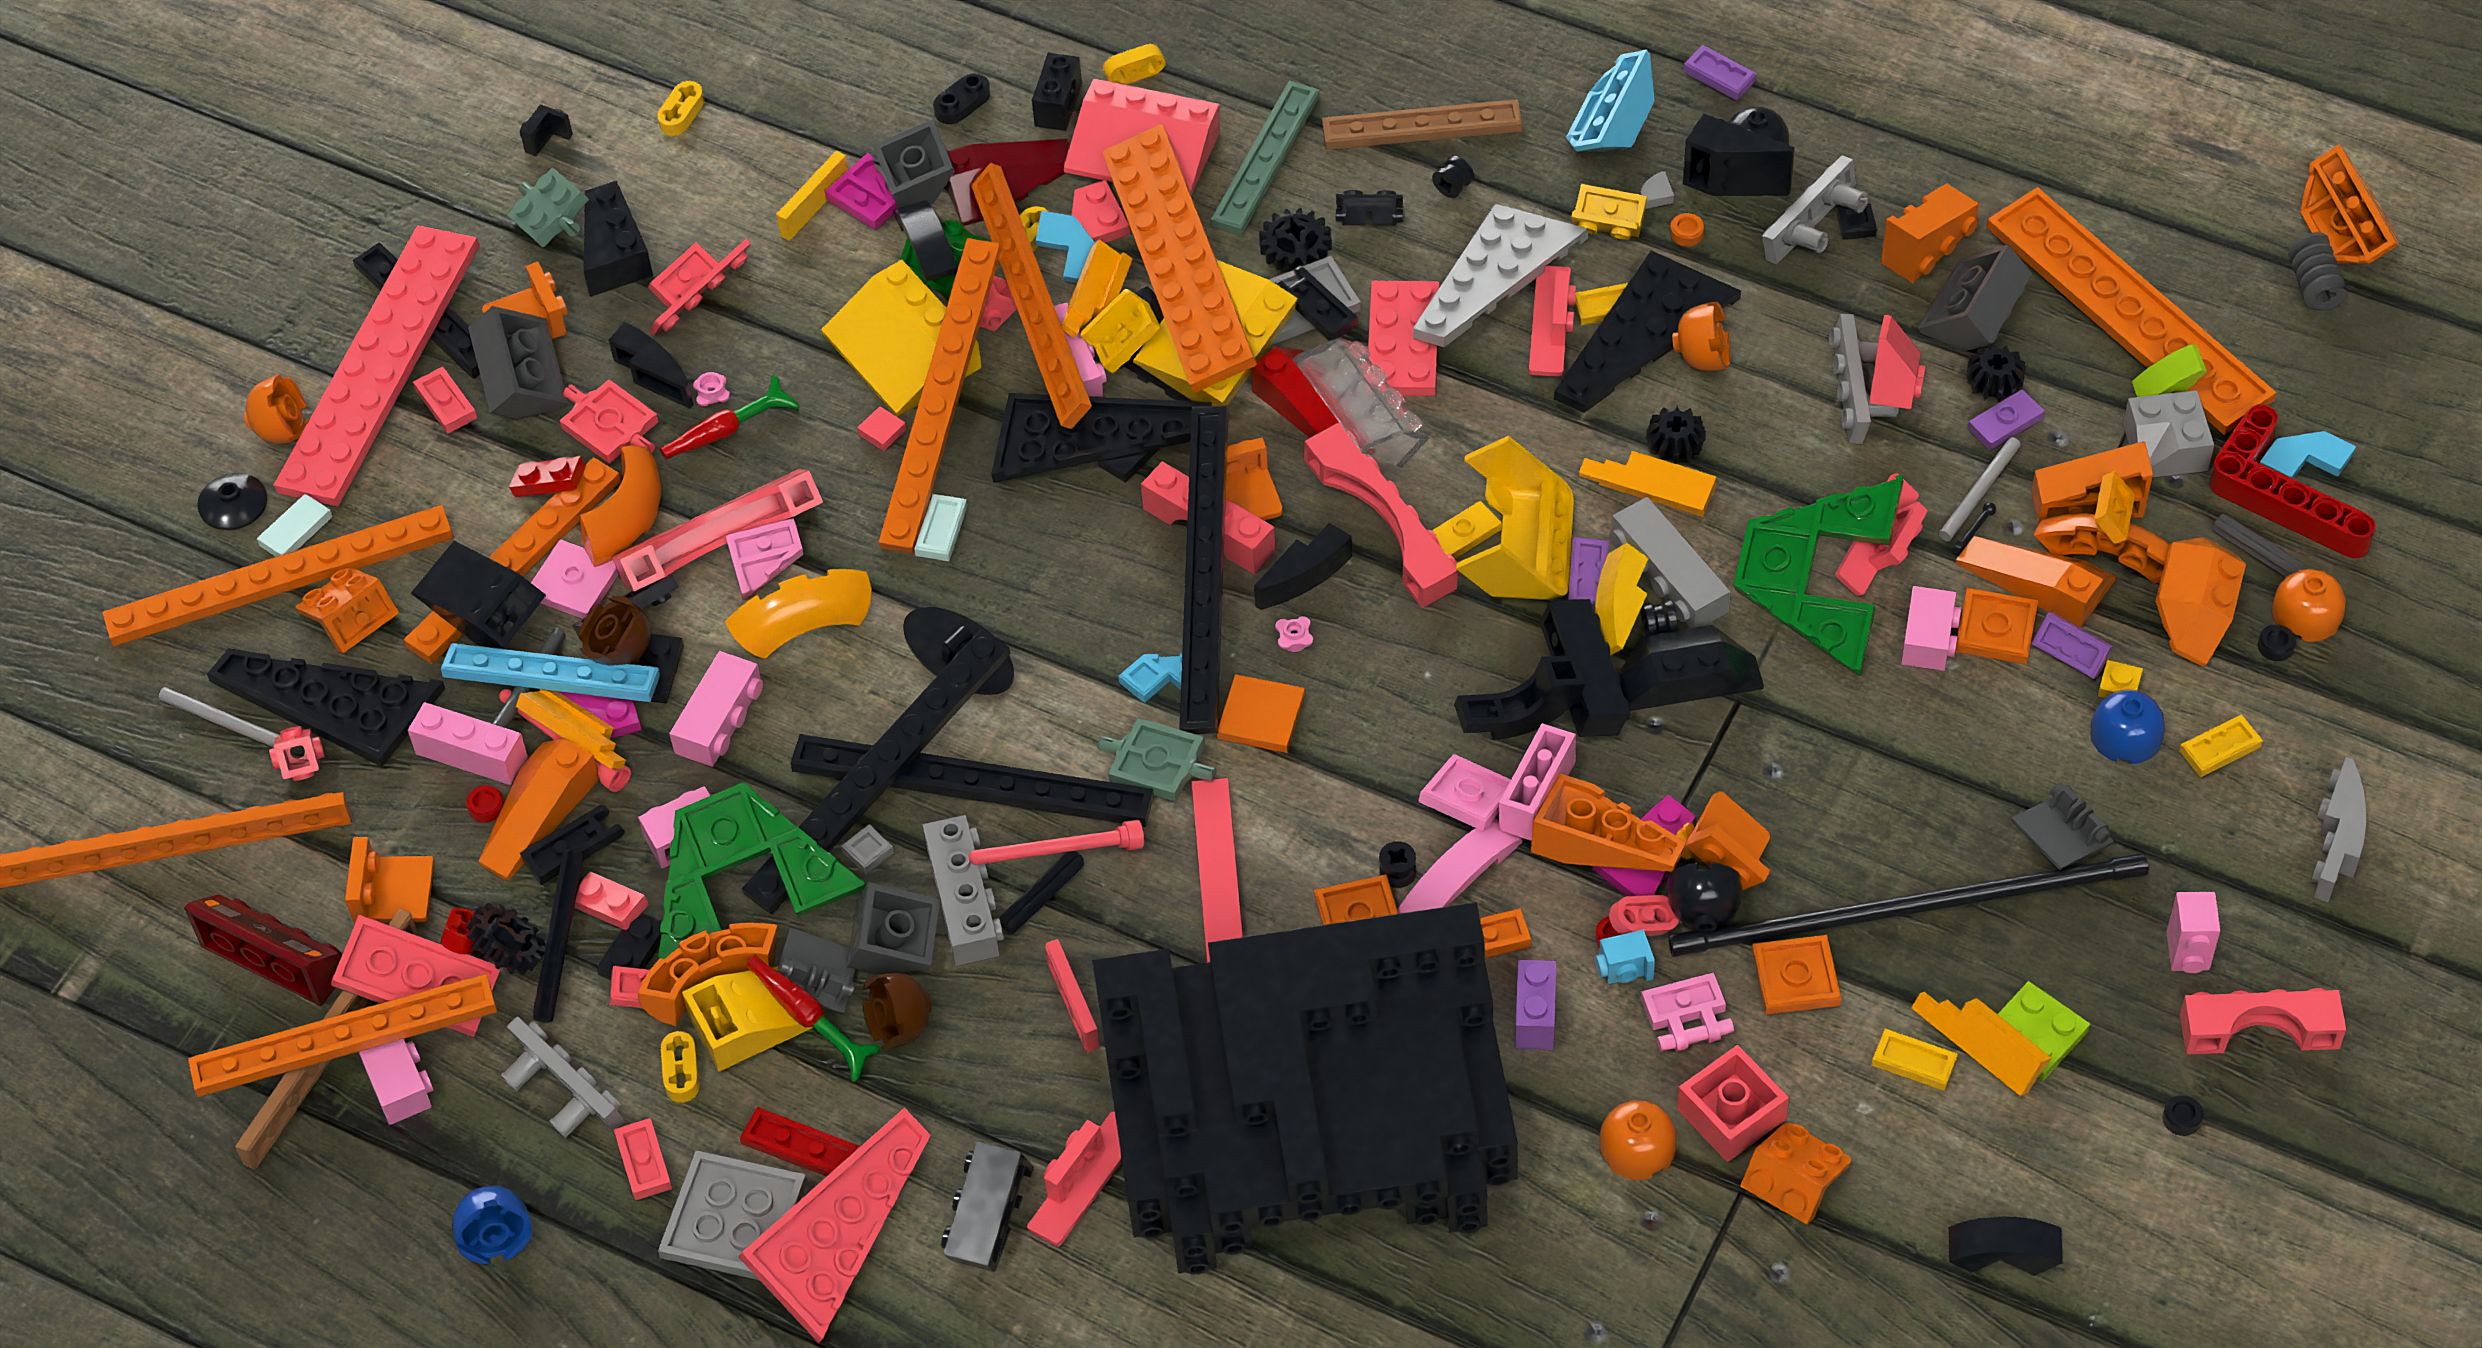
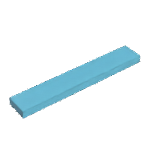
M451 643L441 667L442 677L644 702H651L660 677L658 667L633 664L608 666L595 663L591 659Z

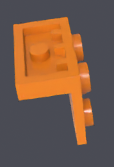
M352 567L344 568L334 573L329 583L322 588H316L306 593L302 598L303 601L295 607L299 614L319 622L337 651L343 654L399 614L398 609L381 581Z
M353 837L345 902L353 923H356L359 915L381 923H390L399 908L410 912L414 922H426L428 920L435 863L433 857H379L378 852L373 851L368 837Z

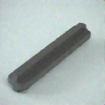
M2225 513L2221 514L2214 523L2213 530L2285 577L2299 570L2309 569L2308 565Z

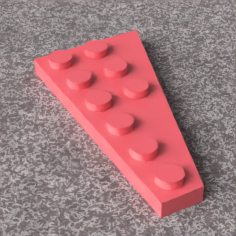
M905 1107L738 1256L818 1343L823 1339L830 1322L845 1298L846 1292L861 1268L887 1215L895 1204L903 1185L931 1136Z

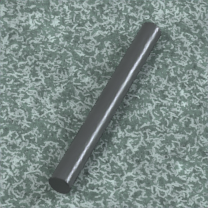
M554 628L538 653L554 655L566 637L564 631ZM516 686L492 724L507 728L518 711V708L515 706L520 693L530 692L532 688Z

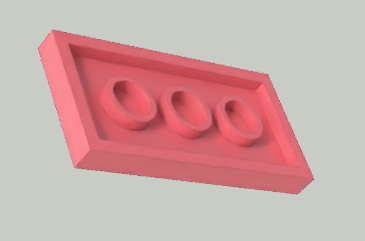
M1371 281L1367 395L1435 396L1437 345L1413 339V327L1438 291L1439 282Z
M359 915L331 985L375 1002L384 1003L483 974H487L491 990H493L501 968L497 969L495 964L468 954L454 953L441 944ZM482 1017L447 1026V1028L474 1037Z

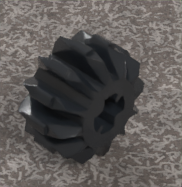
M1994 343L1991 344L1989 350L1980 346L1976 354L1971 355V358H1969L1966 379L1967 383L1972 385L1973 394L1983 393L1984 401L1991 396L2000 402L2003 395L2010 397L2017 390H2021V387L2024 385L2026 366L2025 362L2020 360L2019 351L2009 352L2008 345L2000 349Z
M1676 405L1673 411L1663 407L1660 415H1652L1650 425L1646 430V439L1648 440L1651 454H1659L1661 460L1670 458L1676 464L1679 459H1683L1689 463L1692 455H1700L1702 445L1706 439L1705 427H1703L1701 416H1693L1691 408L1684 412L1680 411L1678 405Z

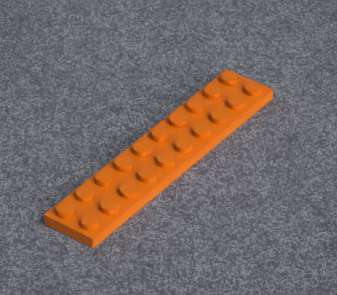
M1163 124L1103 150L1104 159L1193 392L1196 393L1256 366V359Z
M2036 187L1988 218L1986 228L2005 245H2009L2021 259L2146 368L2190 344L2197 345L2207 373L2187 391H2198L2206 420L2223 435L2235 429L2252 406L2257 404L2270 405L2275 401L2277 394L2275 390L2040 188Z

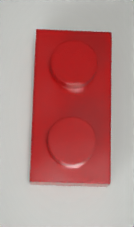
M580 456L526 462L518 465L509 488L514 497L576 490L586 466Z

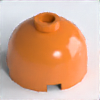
M1718 302L1702 304L1688 310L1679 321L1678 332L1672 335L1675 352L1682 353L1684 361L1689 366L1702 372L1728 369L1726 366L1730 365L1728 331L1724 332L1721 321H1726Z
M278 374L259 382L248 393L244 420L247 427L265 442L282 445L298 441L309 419L303 421L301 410L306 409L307 406L297 385L289 377L282 379V374Z
M2316 569L2299 570L2287 576L2278 586L2271 608L2273 620L2276 625L2285 626L2295 635L2301 636V641H2323L2335 635L2342 624L2346 611V597L2341 585L2328 573Z
M1632 1100L1618 1105L1608 1113L1600 1129L1599 1152L1602 1158L1604 1157L1609 1163V1168L1615 1174L1632 1180H1646L1652 1178L1654 1173L1662 1169L1665 1171L1670 1166L1676 1153V1130L1670 1116L1659 1106L1648 1101Z

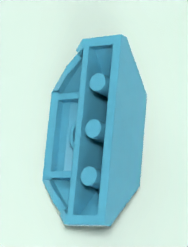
M1648 50L1621 54L1615 61L1616 65L1607 71L1589 91L1566 136L1568 142L1577 152L1624 150L1632 147L1635 143L1636 137L1655 101L1651 57Z

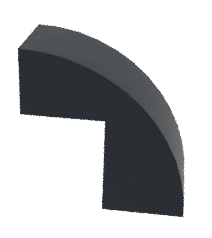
M2006 1216L1985 1217L1957 1223L1949 1227V1262L1972 1273L2001 1260L2035 1276L2063 1263L2062 1228L2040 1220Z

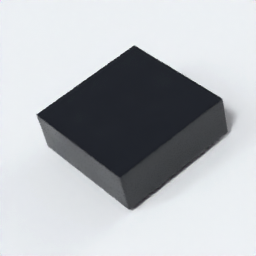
M1867 204L1861 213H1857L1844 206L1837 208V218L1843 240L1876 237L1877 227L1871 204Z

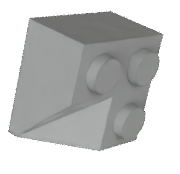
M2197 390L2128 398L2123 422L2128 443L2131 445L2143 441L2146 442L2153 477L2209 470L2214 443Z

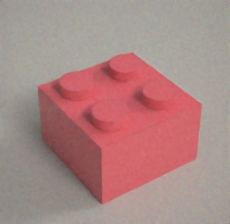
M1736 1045L1679 1086L1677 1110L1728 1163L1786 1121L1789 1097L1739 1045Z

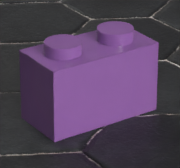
M1518 960L1515 1049L1553 1050L1556 961Z

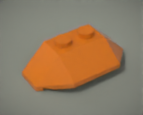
M2340 144L2310 163L2308 171L2310 175L2305 186L2300 212L2312 233L2328 235L2329 245L2332 246L2337 264H2370L2398 246L2396 232L2369 185Z
M2205 537L2176 541L2169 545L2155 600L2163 626L2171 639L2169 644L2172 652L2201 667L2207 665L2233 620L2246 563L2234 552Z

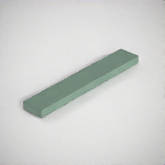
M1293 81L1287 83L1213 214L1211 227L1239 236L1243 235L1318 101L1319 89Z

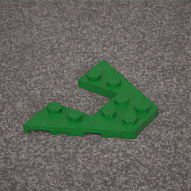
M1897 475L1895 480L1868 488L1865 485L1857 487L1848 494L1837 493L1816 500V503L1793 510V507L1780 510L1772 516L1763 515L1748 520L1735 575L1734 588L1737 592L1858 676L1862 675L1876 611L1873 604L1806 595L1819 536L1890 546L1904 483L1903 475Z
M745 782L675 810L674 838L670 848L669 857L671 862L669 878L666 881L663 904L665 910L660 928L661 941L658 960L660 958L664 960L679 948L680 942L705 930L708 934L723 930L704 879L769 852L773 854L798 917L864 890L866 884L837 861L833 855L819 846L815 840L798 826L796 827L774 806L761 798Z

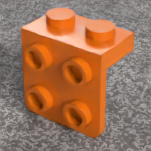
M538 261L526 265L531 288L487 303L482 307L483 314L490 307L495 306L546 318L551 339L567 334L563 316L568 314L566 305L561 295L555 297L553 292L557 290L550 272L544 274Z
M1263 437L1253 440H1244L1238 444L1228 446L1226 499L1265 521L1281 516L1283 510L1268 471L1267 447Z
M1720 791L1713 794L1691 833L1686 847L1709 867L1710 863H1718L1738 871L1741 876L1742 890L1765 882L1771 871L1759 861L1770 840L1769 832L1724 792Z
M1784 1123L1755 1149L1740 1187L1808 1225L1815 1217L1826 1188L1849 1168L1851 1158L1844 1154L1836 1145L1825 1143L1809 1134L1808 1130L1797 1124Z

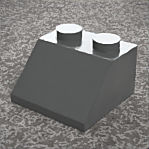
M934 119L873 145L891 194L899 208L925 200L930 205L933 204L955 172Z
M868 882L856 901L847 967L876 974L929 969L932 962L940 899Z

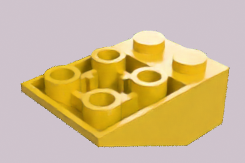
M777 966V967H771V968H773V969L776 970V971L778 970V966ZM752 971L718 975L682 991L688 1016L718 1072L812 1029L804 1028L797 1023Z

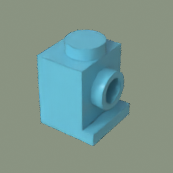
M1644 929L1600 940L1599 955L1595 956V965L1600 978L1605 977L1608 984L1615 982L1627 983L1640 976H1644L1646 982L1654 979L1655 959Z

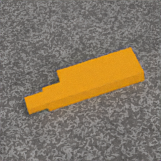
M1098 240L1091 247L1061 324L1065 333L1074 338L1078 334L1080 327L1083 328L1091 320V317L1093 319L1097 317L1120 294L1133 258L1124 252L1119 254L1101 240Z
M1635 451L1631 452L1626 465L1607 459L1604 464L1584 458L1579 470V477L1599 482L1600 486L1642 499L1648 497L1652 502L1700 517L1704 516L1711 496H1713L1717 486V476Z
M540 689L537 692L520 693L516 708L559 736L590 752L596 760L610 769L624 767L626 760L613 752L616 743L611 741L610 737L614 727L558 691Z
M1922 992L1911 1007L2019 1096H2023L2030 1091L2041 1071L2046 1068L2051 1060L2049 1055L1978 998L1966 1002L1962 1010H1960L1949 1000L1938 1003L1926 992Z

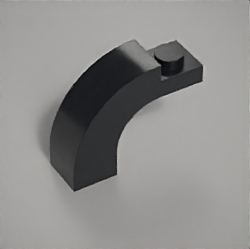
M1576 655L1543 656L1533 675L1518 687L1495 694L1459 695L1454 706L1463 733L1491 732L1493 740L1507 739L1530 733L1539 729L1541 724L1547 725L1556 720L1576 702L1586 683Z

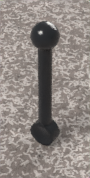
M1991 502L1984 504L1982 514L1963 538L1956 542L1952 553L1958 556L1961 554L1965 545L1987 517L1996 513L1995 504Z

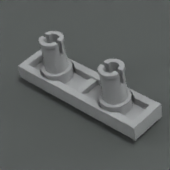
M1842 155L1832 166L1825 170L1824 174L1812 186L1805 190L1804 194L1792 206L1785 210L1784 214L1772 226L1766 229L1762 235V241L1767 261L1777 265L1796 245L1804 246L1814 250L1816 253H1822L1828 244V238H1826L1828 234L1814 229L1819 221L1837 204L1852 209L1857 213H1861L1866 208L1868 203L1867 193L1853 188L1856 185L1853 159Z
M1840 314L1836 326L1830 329L1829 346L1834 348L1833 372L1839 378L1837 399L1843 403L1841 424L1843 429H1847L1849 443L1862 444L1871 424L1870 417L1895 419L1899 408L1869 403L1870 395L1866 392L1862 363H1875L1878 343L1860 341L1857 338L1854 314Z
M517 1016L506 1026L516 1040L524 1047L523 1050L525 1052L501 1074V1077L517 1092L541 1068L543 1070L547 1068L573 1093L572 1096L574 1098L549 1121L564 1138L589 1115L599 1117L613 1132L614 1129L620 1128L626 1123L618 1112L622 1105L607 1090L600 1094L594 1088L597 1084L596 1080L584 1068L581 1067L578 1071L574 1070L569 1065L573 1059L558 1044L551 1048L545 1042L548 1036L535 1022L532 1021L527 1025Z

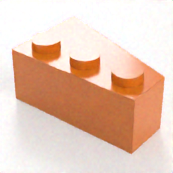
M1948 183L1924 196L1922 199L1924 204L1919 207L1907 206L1904 209L1905 215L1896 218L1892 215L1886 219L1881 263L1912 284L1923 274L1928 275L1942 256L1951 254L1957 243L1965 235L1970 236L1978 226L1979 203Z
M2146 442L2131 444L2035 470L2031 493L2038 525L2048 517L2061 514H2095L2102 476L2114 470L2135 494L2131 518H2143L2153 477Z

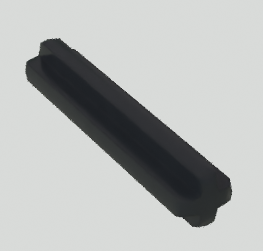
M1076 851L1066 852L999 917L1001 927L1009 934L1015 933L1084 866L1083 857Z

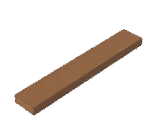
M1518 99L1324 117L1322 118L1325 149L1330 150L1521 132L1522 119Z

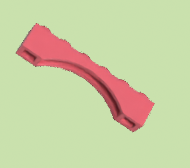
M1339 422L1305 440L1304 461L1321 483L1358 497L1371 506L1387 522L1397 539L1402 554V584L1421 608L1457 589L1459 573L1456 569L1457 561L1452 555H1446L1442 550L1434 532L1430 529H1425L1419 520L1416 510L1411 505L1404 503L1400 498L1396 485L1391 480L1387 481L1383 477L1375 459L1372 456H1366L1360 448V443L1354 433L1347 432Z
M797 469L612 556V559L625 588L635 592L668 576L696 558L726 544V535L794 517L823 503V500L810 471Z

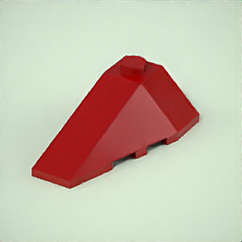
M1275 347L1259 359L1256 366L1251 367L1252 392L1309 438L1340 422L1347 432L1354 433L1360 443V448L1365 454L1373 449L1372 443L1326 369L1303 350Z

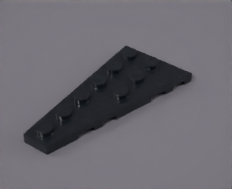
M1651 250L1555 389L1554 400L1582 413L1587 412L1613 393L1615 387L1626 378L1632 379L1641 372V368L1651 360L1655 362L1674 348L1672 335L1678 332V324L1684 313L1693 307L1712 302H1718L1722 308L1728 304L1733 305L1740 300L1741 290Z
M1009 393L991 473L993 483L1190 442L1192 408L1210 407L1212 402L1089 397L1092 407L1070 429L1060 425L1050 395Z
M230 648L227 649L207 673L211 683L306 730L311 729L312 733L383 767L408 736V728L423 703L426 702L433 705L445 690L442 680L430 679V682L413 680L412 676L399 674L397 678L378 675L376 670L329 663L317 666L306 664L303 659L292 658L291 661L271 659L269 654Z

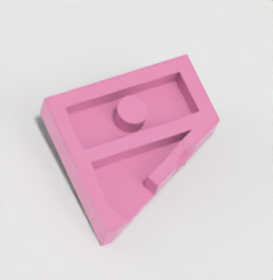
M794 518L726 535L743 600L751 597L803 555Z

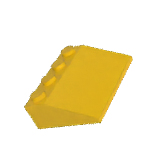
M900 260L875 274L821 331L825 338L894 415L899 417L919 405L946 307L903 260ZM977 340L974 344L965 377L982 368Z
M1217 260L1257 362L1264 356L1293 316L1298 298L1266 278ZM1164 318L1159 324L1161 328L1145 343L1134 358L1133 363L1192 401L1212 402V406H1228L1251 374V368L1194 393L1189 385Z

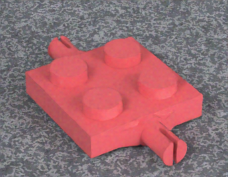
M610 379L598 389L584 394L572 384L569 385V389L565 388L563 396L572 401L575 406L560 420L561 428L610 464L621 454V447L636 445L645 447L650 452L654 451L655 445L644 438L643 435L658 423L657 414Z

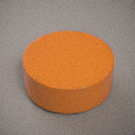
M1683 213L1677 215L1671 221L1670 236L1678 245L1694 246L1703 239L1704 222L1695 214Z

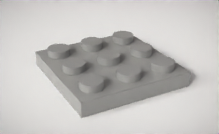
M696 1150L658 1249L660 1258L759 1280L738 1256L801 1200L807 1184L806 1175Z

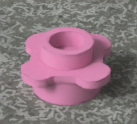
M708 372L695 380L693 388L698 392L697 404L707 406L717 402H726L730 398L729 391L725 389L726 377L714 372Z
M1304 616L1298 619L1278 620L1275 628L1280 634L1278 639L1279 647L1291 652H1297L1310 646L1313 643V636L1309 634L1308 629L1311 625L1310 620Z

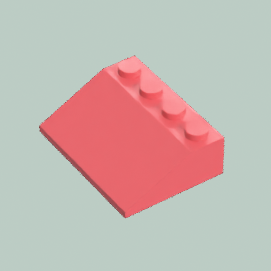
M1093 79L1081 106L1065 161L1064 172L1113 182L1102 151L1163 124L1192 195L1220 134L1219 104Z

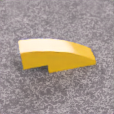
M1627 542L1607 555L1596 592L1595 613L1598 614L1600 619V630L1604 641L1609 644L1610 656L1623 649L1648 594L1636 585L1649 558Z

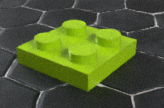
M2030 981L1997 1014L2051 1057L2046 1068L2038 1076L2041 1081H2044L2089 1032L2090 1028L2089 1022Z

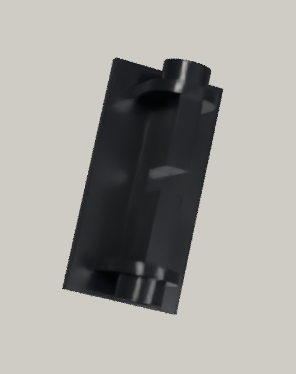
M1347 190L1343 194H1336L1337 207H1342V209H1336V222H1342V225H1366V213H1373V225L1396 226V222L1403 223V209H1396L1403 208V195H1396L1394 191L1382 190L1376 194H1363L1359 190Z

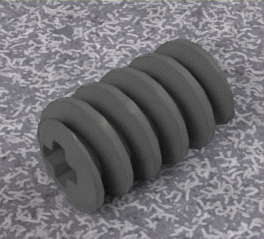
M2311 233L2299 238L2293 243L2288 254L2304 302L2308 307L2315 310H2328L2336 307L2343 302L2348 293L2344 288L2345 282L2341 276L2340 268L2337 266L2336 257L2333 255L2334 251L2332 246L2329 245L2330 240L2328 235L2324 233Z

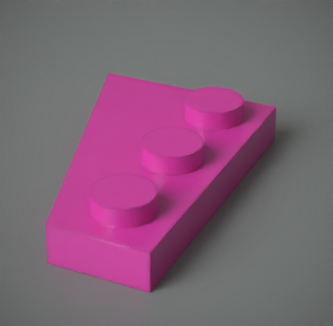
M1667 795L1646 813L1641 820H1652L1676 835L1686 823L1695 824V815L1670 795ZM1593 866L1592 868L1625 896L1656 895L1659 887H1662L1667 877V871Z

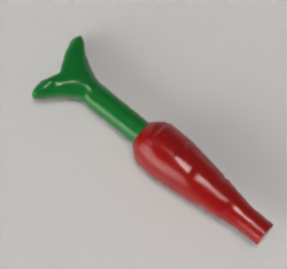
M773 374L769 389L764 397L734 412L724 409L714 413L690 428L673 442L661 447L660 452L663 458L667 460L680 453L694 450L731 436L737 432L740 423L770 408L799 410V404L781 390L780 381Z
M755 954L745 966L760 979L770 994L797 1023L804 1028L814 1027L844 1055L850 1070L852 1082L857 1081L863 1070L865 1058L875 1055L879 1051L880 1046L878 1044L861 1045L850 1041L823 1016L822 1005L812 995L789 978L768 966Z

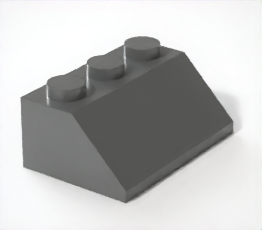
M2009 245L1959 259L1919 325L1918 330L1921 334L1965 351L1976 349L1980 346L1984 348L1990 346L1996 341L1997 333L2004 321L2010 317L2011 309L2015 302L2024 293L2025 285L2032 275L2031 271Z
M492 306L468 327L491 414L520 419L564 408L569 404L568 399L563 396L565 388L546 318Z

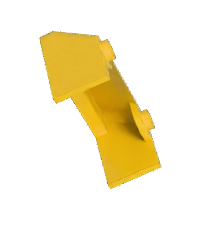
M1509 435L1465 455L1464 461L1487 478L1485 497L1488 504L1503 515L1501 544L1456 563V569L1492 597L1554 600L1566 595L1569 589L1574 496L1568 483Z

